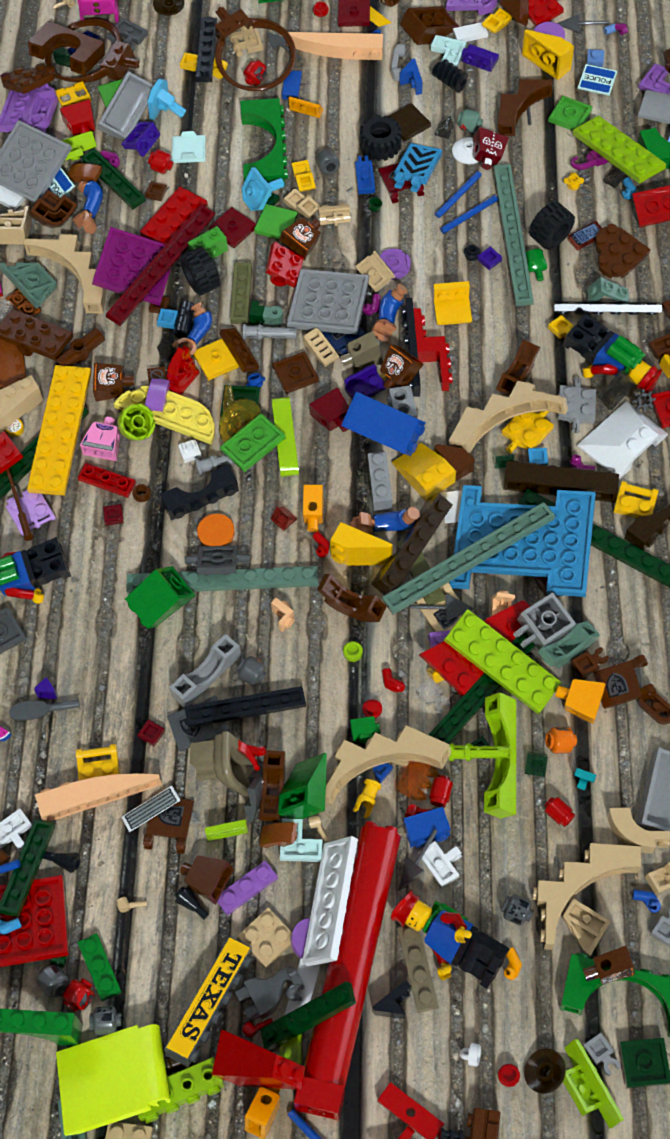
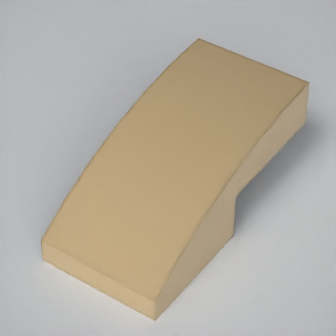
M296 188L283 200L291 209L307 218L313 216L321 207L309 195L305 197Z
M670 862L645 876L655 895L670 889Z

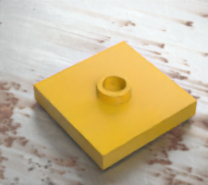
M223 339L201 347L193 354L208 381L239 368Z

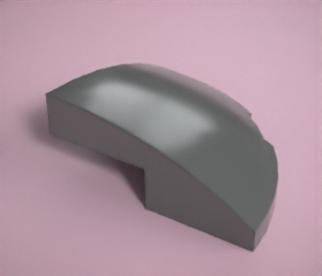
M259 766L260 769L258 771L254 769L249 776L250 785L247 788L249 800L244 805L248 823L253 822L261 804L263 792L261 766Z

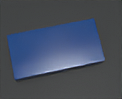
M291 71L284 80L282 99L289 100V97L299 99L302 71Z

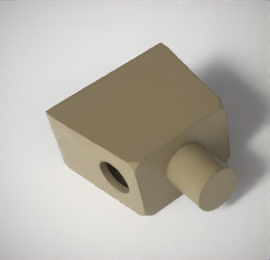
M373 331L347 344L349 353L340 356L343 366L354 363L356 370H362L373 364L380 365L383 363V357Z

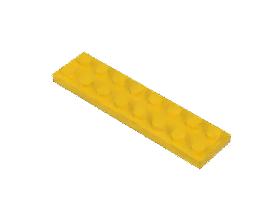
M55 365L28 482V493L65 496L91 378V368Z

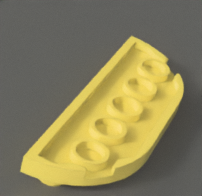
M140 386V389L131 392L130 390L126 391L114 402V408L122 411L132 404H142L145 406L149 386ZM168 391L166 395L167 402L163 412L152 411L155 424L212 445L215 437V425L209 410L195 400Z

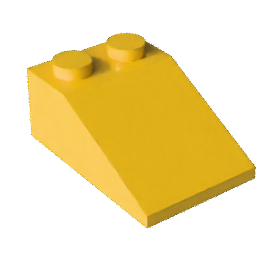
M527 29L524 31L522 56L557 80L571 70L574 46L562 37Z
M422 443L417 445L415 452L411 456L403 454L392 461V465L425 502L429 497L440 493L455 483L456 470L445 458Z
M340 522L330 540L331 558L339 564H346L348 566L385 565L393 556V544Z

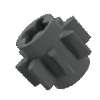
M641 389V394L634 393L636 399L631 402L636 403L635 410L642 408V411L646 412V407L653 408L651 403L656 398L650 396L652 391L645 393V390ZM646 397L645 401L647 404H641L642 400L640 398Z

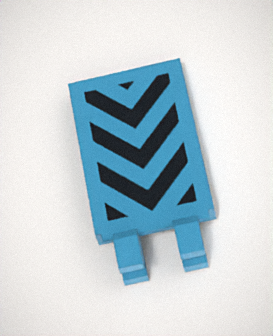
M410 143L394 172V178L397 181L395 188L401 189L406 180L411 181L413 185L411 191L418 192L421 184L426 185L442 156V149Z

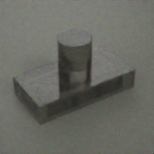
M621 370L598 398L608 410H613L624 396L630 394V390L636 383L625 371Z

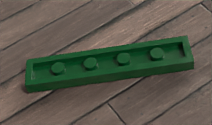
M92 149L81 157L84 164H94L102 167L99 178L132 210L146 201L145 196L97 150Z
M34 820L18 858L21 867L13 870L0 901V914L20 916L55 830L54 822Z
M345 981L261 1028L264 1048L271 1051L356 1004L352 984Z

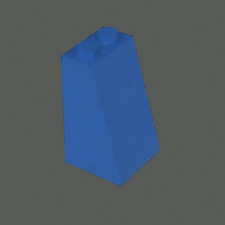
M356 392L341 426L411 456L417 448L419 437L425 430L424 425L426 422Z

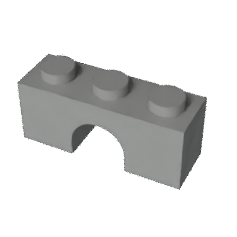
M386 452L369 453L368 470L371 481L373 512H391L392 494Z

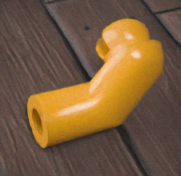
M512 947L506 956L509 963L507 968L504 969V976L509 980L517 978L522 968V963L515 948Z

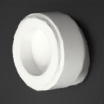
M471 1043L470 1048H463L459 1052V1056L462 1059L468 1060L469 1066L477 1067L479 1065L481 1057L480 1044Z

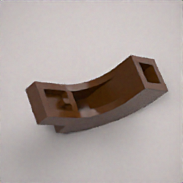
M324 574L317 588V591L325 597L324 602L338 612L360 621L380 622L387 607L376 595H360L348 590L331 574Z

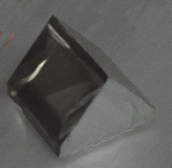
M451 116L439 122L435 131L436 136L449 139L454 128Z
M619 168L611 169L603 179V182L616 188L624 179V172Z
M163 339L157 347L162 363L172 360L177 351L176 347L172 346L174 342Z

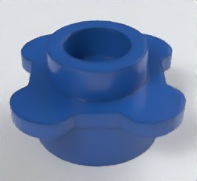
M260 373L251 374L247 377L248 383L246 386L261 387L266 379Z

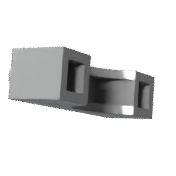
M225 634L211 647L209 655L196 670L189 674H182L169 687L171 696L183 707L189 706L241 657L240 646Z

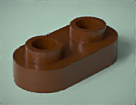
M657 693L653 696L638 699L640 708L657 723L662 725L670 723V704ZM645 700L651 701V704H646ZM664 713L667 717L663 718L660 714Z

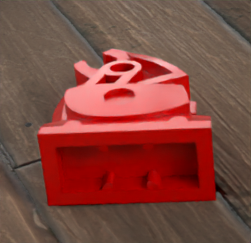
M186 346L178 347L167 370V380L170 381L168 391L179 395L184 393L200 373L195 368V363H193V359L189 354L190 348Z

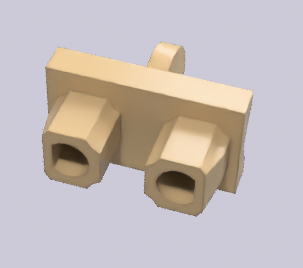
M339 203L337 206L322 205L319 208L320 225L334 224V226H338V223L351 222L349 204Z

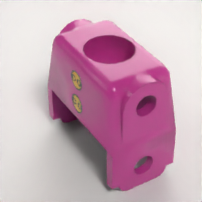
M77 0L80 20H84L85 15L114 14L116 23L119 22L117 0Z

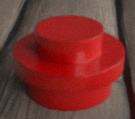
M317 2L313 7V13L318 17L326 16L329 12L325 2Z
M374 699L367 700L362 707L363 714L366 717L374 716V718H378L382 713L381 703Z
M505 1064L498 1071V1079L503 1086L513 1087L520 1080V1072L516 1066Z

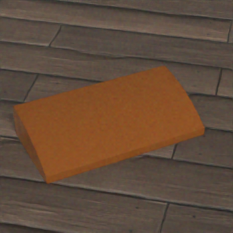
M0 339L1 390L26 378L23 354L17 349V345Z

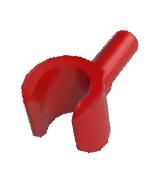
M411 804L408 806L405 816L410 817L417 813L430 811L431 809H422L417 805Z
M270 1018L256 1026L249 1021L242 1027V1031L247 1037L251 1038L258 1030L272 1023L273 1020Z

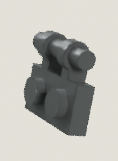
M124 18L114 25L120 36L126 38L122 41L129 43L132 51L135 50V46L132 45L133 42L139 45L148 36L146 29ZM107 34L106 38L114 44L116 39L113 34Z

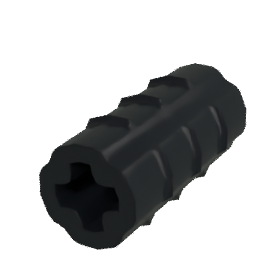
M189 301L181 302L176 324L174 325L173 334L180 339L188 336L193 322L194 310L191 311L190 308L195 304Z

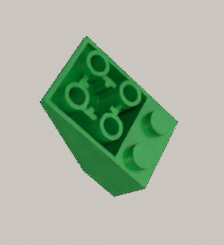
M322 753L295 765L279 794V815L289 819H304L325 811L327 753Z

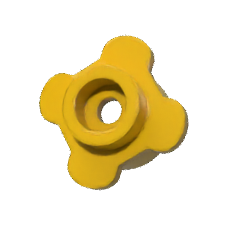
M572 172L568 178L564 179V183L567 184L570 190H577L580 184L584 183V178H580L576 173Z

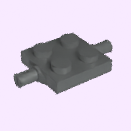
M237 545L199 547V552L196 556H185V564L197 565V575H228L236 573V567L239 562H250V554L239 555Z

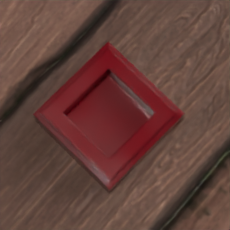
M121 504L103 507L105 526L124 523Z
M148 719L137 736L139 739L155 747L165 733V728Z

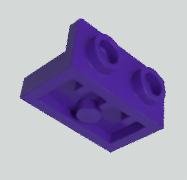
M472 44L467 49L463 48L461 62L489 72L492 71L499 60V54Z
M138 122L123 141L122 146L124 149L137 150L139 155L144 157L160 137V133L153 122Z
M375 364L363 368L362 371L352 374L344 380L345 391L352 400L356 392L372 397L386 389L383 386V379L377 373V366Z

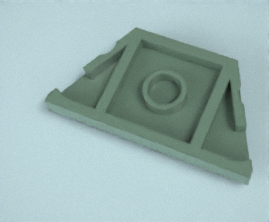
M38 262L16 263V266H6L5 263H0V270L35 308H38L57 288V282Z

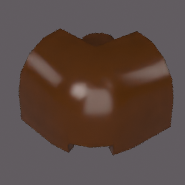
M47 190L44 196L39 198L32 207L29 216L46 227L58 228L69 220L77 209L78 204L65 195L59 198Z

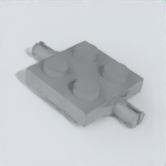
M578 377L574 378V386L572 387L563 385L559 387V395L566 398L568 411L566 415L558 413L557 420L572 423V433H579V424H594L596 390L581 387L582 379L580 377L579 379Z

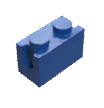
M443 807L403 818V826L411 848L415 846L416 848L424 847L434 829L437 830V833L432 841L442 842L450 836L449 831L451 829Z

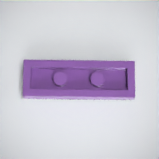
M265 860L225 889L217 903L228 916L276 881L278 876Z

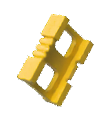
M83 81L74 84V86L66 87V89L55 90L62 107L89 99L92 102ZM84 89L86 94L78 97L75 92ZM68 94L71 99L62 102L60 97Z

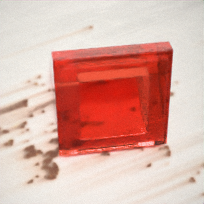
M276 507L271 520L285 531L297 518L285 507Z

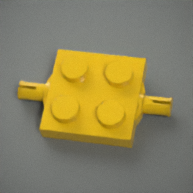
M550 411L531 412L515 416L502 430V435L511 441L508 447H506V451L511 454L517 447L525 448L526 450L528 448H536L554 428V424L544 418Z

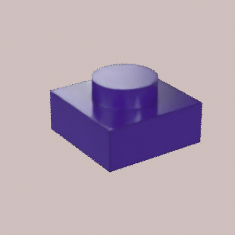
M490 246L478 255L477 260L490 270L502 261V256Z

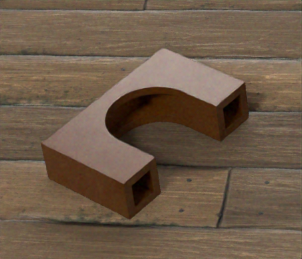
M50 21L28 40L29 55L42 60L56 48L71 47L76 49L70 56V69L84 76L105 56L103 41Z

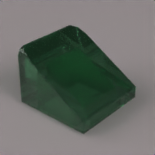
M64 47L53 51L55 63L70 68L71 54Z
M514 454L493 457L496 469L506 467L507 461H514Z
M527 752L525 774L545 777L548 755Z

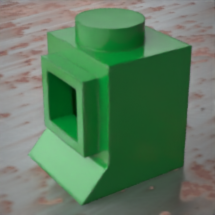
M374 716L350 720L352 739L355 745L359 742L360 744L367 743L368 739L372 738L375 732L381 735L380 725L375 723Z

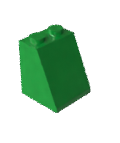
M170 566L155 569L125 600L130 610L138 615L141 624L150 629L160 625L196 595L175 568Z

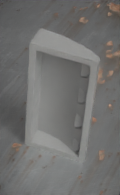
M128 71L100 119L98 130L125 140L144 113L154 85Z
M646 90L638 117L670 124V95Z
M657 748L652 753L636 823L648 831H670V751L662 748Z

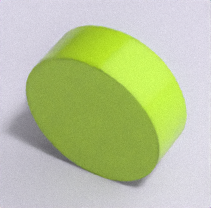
M348 642L343 648V655L346 660L356 662L361 659L363 648L358 642Z

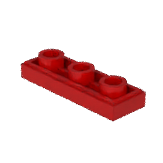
M88 463L84 464L77 477L78 481L129 498L136 484L134 479Z
M391 1082L377 1100L379 1104L410 1126L424 1139H435L439 1128L445 1125ZM408 1110H413L415 1112V1115L410 1117L406 1114V1112Z

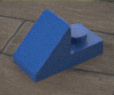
M414 58L400 72V85L410 84L411 89L414 88L415 94L419 95L422 94L423 82L416 59Z

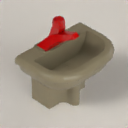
M225 731L222 734L216 735L214 740L190 743L189 763L196 769L197 781L219 779L230 790L239 793L241 796L249 797L247 790L250 785L249 776L254 769L256 771L260 769L257 756L266 755L265 746L247 745L230 732Z

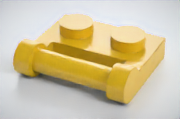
M622 481L614 513L634 518L653 514L659 490H650ZM625 491L651 497V499L649 501L625 495L624 493Z
M116 744L89 750L76 749L79 781L93 777L120 774ZM111 754V759L84 763V758Z

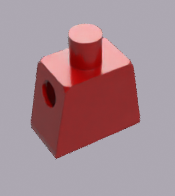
M90 99L60 108L62 120L73 136L88 131H95Z

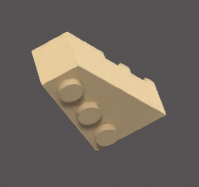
M32 375L0 390V433L43 401L40 389Z

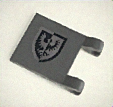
M212 696V697L208 698L207 700H205L204 702H201V703H207V702H213V701H219V700H218V697H217V696ZM185 709L167 716L179 752L189 749L190 743L209 741L214 739L216 735L222 734V732H230L226 723L219 725L215 729L213 724L188 728Z

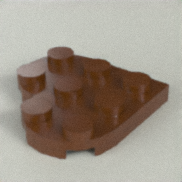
M40 63L34 69L23 70V67H16L13 69V72L3 73L0 77L4 88L26 94L54 80V75H56L54 66H45L44 63Z
M609 224L607 227L599 230L595 238L596 250L600 253L598 257L599 271L608 278L620 276L623 278L627 276L649 255L651 250L615 224Z

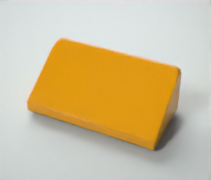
M293 97L288 98L289 110L317 118L321 117L323 113L321 105Z

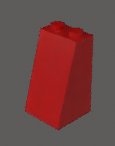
M221 1030L212 1070L213 1076L240 1087L301 1090L305 1066L251 1041Z

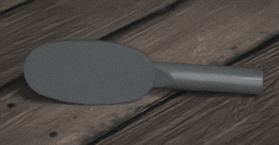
M37 700L25 701L13 705L9 710V714L14 720H34L44 717L47 712L79 708L80 703L79 700L46 704L43 701Z

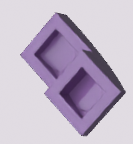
M152 378L145 406L151 411L163 412L167 402L166 395L170 387L169 380Z

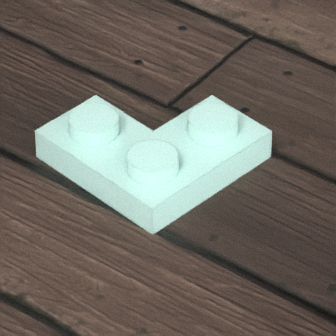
M435 35L431 45V51L444 54L442 61L447 59L449 63H453L457 67L462 58V50L466 48L465 41Z
M282 818V823H297V838L294 844L285 847L280 846V861L321 862L323 840L302 839L303 819Z

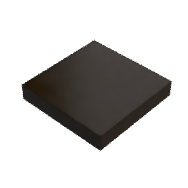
M412 103L388 116V118L392 117L394 121L399 123L401 139L404 142L431 127V122Z

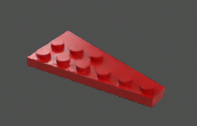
M522 600L483 621L509 642H512L516 638L513 633L521 628L517 618L530 606ZM445 641L419 654L461 696L465 695L484 673Z

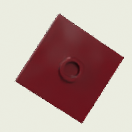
M338 0V27L370 26V0Z
M231 207L209 226V230L218 227L226 236L227 244L235 248L254 231L257 224Z

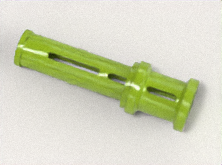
M449 743L452 752L449 756V761H454L455 759L471 761L473 758H511L510 745L473 746L470 743H466V745Z

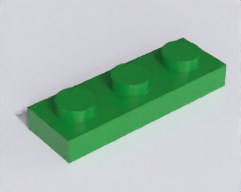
M95 933L78 941V946L101 1001L103 1002L122 993L98 934Z

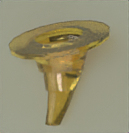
M225 386L223 415L219 421V434L224 443L261 413L260 407L253 400L245 398L235 401L231 386Z

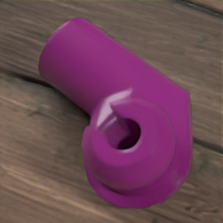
M106 150L101 151V155L109 160V163L114 168L120 165V160L116 153Z
M373 294L372 304H364L363 312L365 315L370 316L379 311L381 295Z
M575 454L571 457L570 465L573 468L595 471V466L582 463L580 455Z

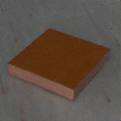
M305 351L272 363V368L286 394L319 382V378Z

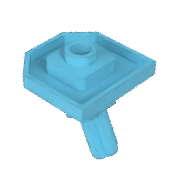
M158 79L149 95V118L152 120L156 118L160 110L167 112L169 109L181 118L186 113V109L174 101L175 97L169 94L168 81L165 79Z
M251 167L242 186L243 201L251 211L263 210L268 198L271 197V192L284 187L283 179H276L268 183L255 167Z

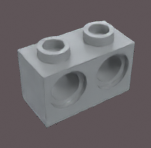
M411 385L389 388V396H386L387 405L417 418Z

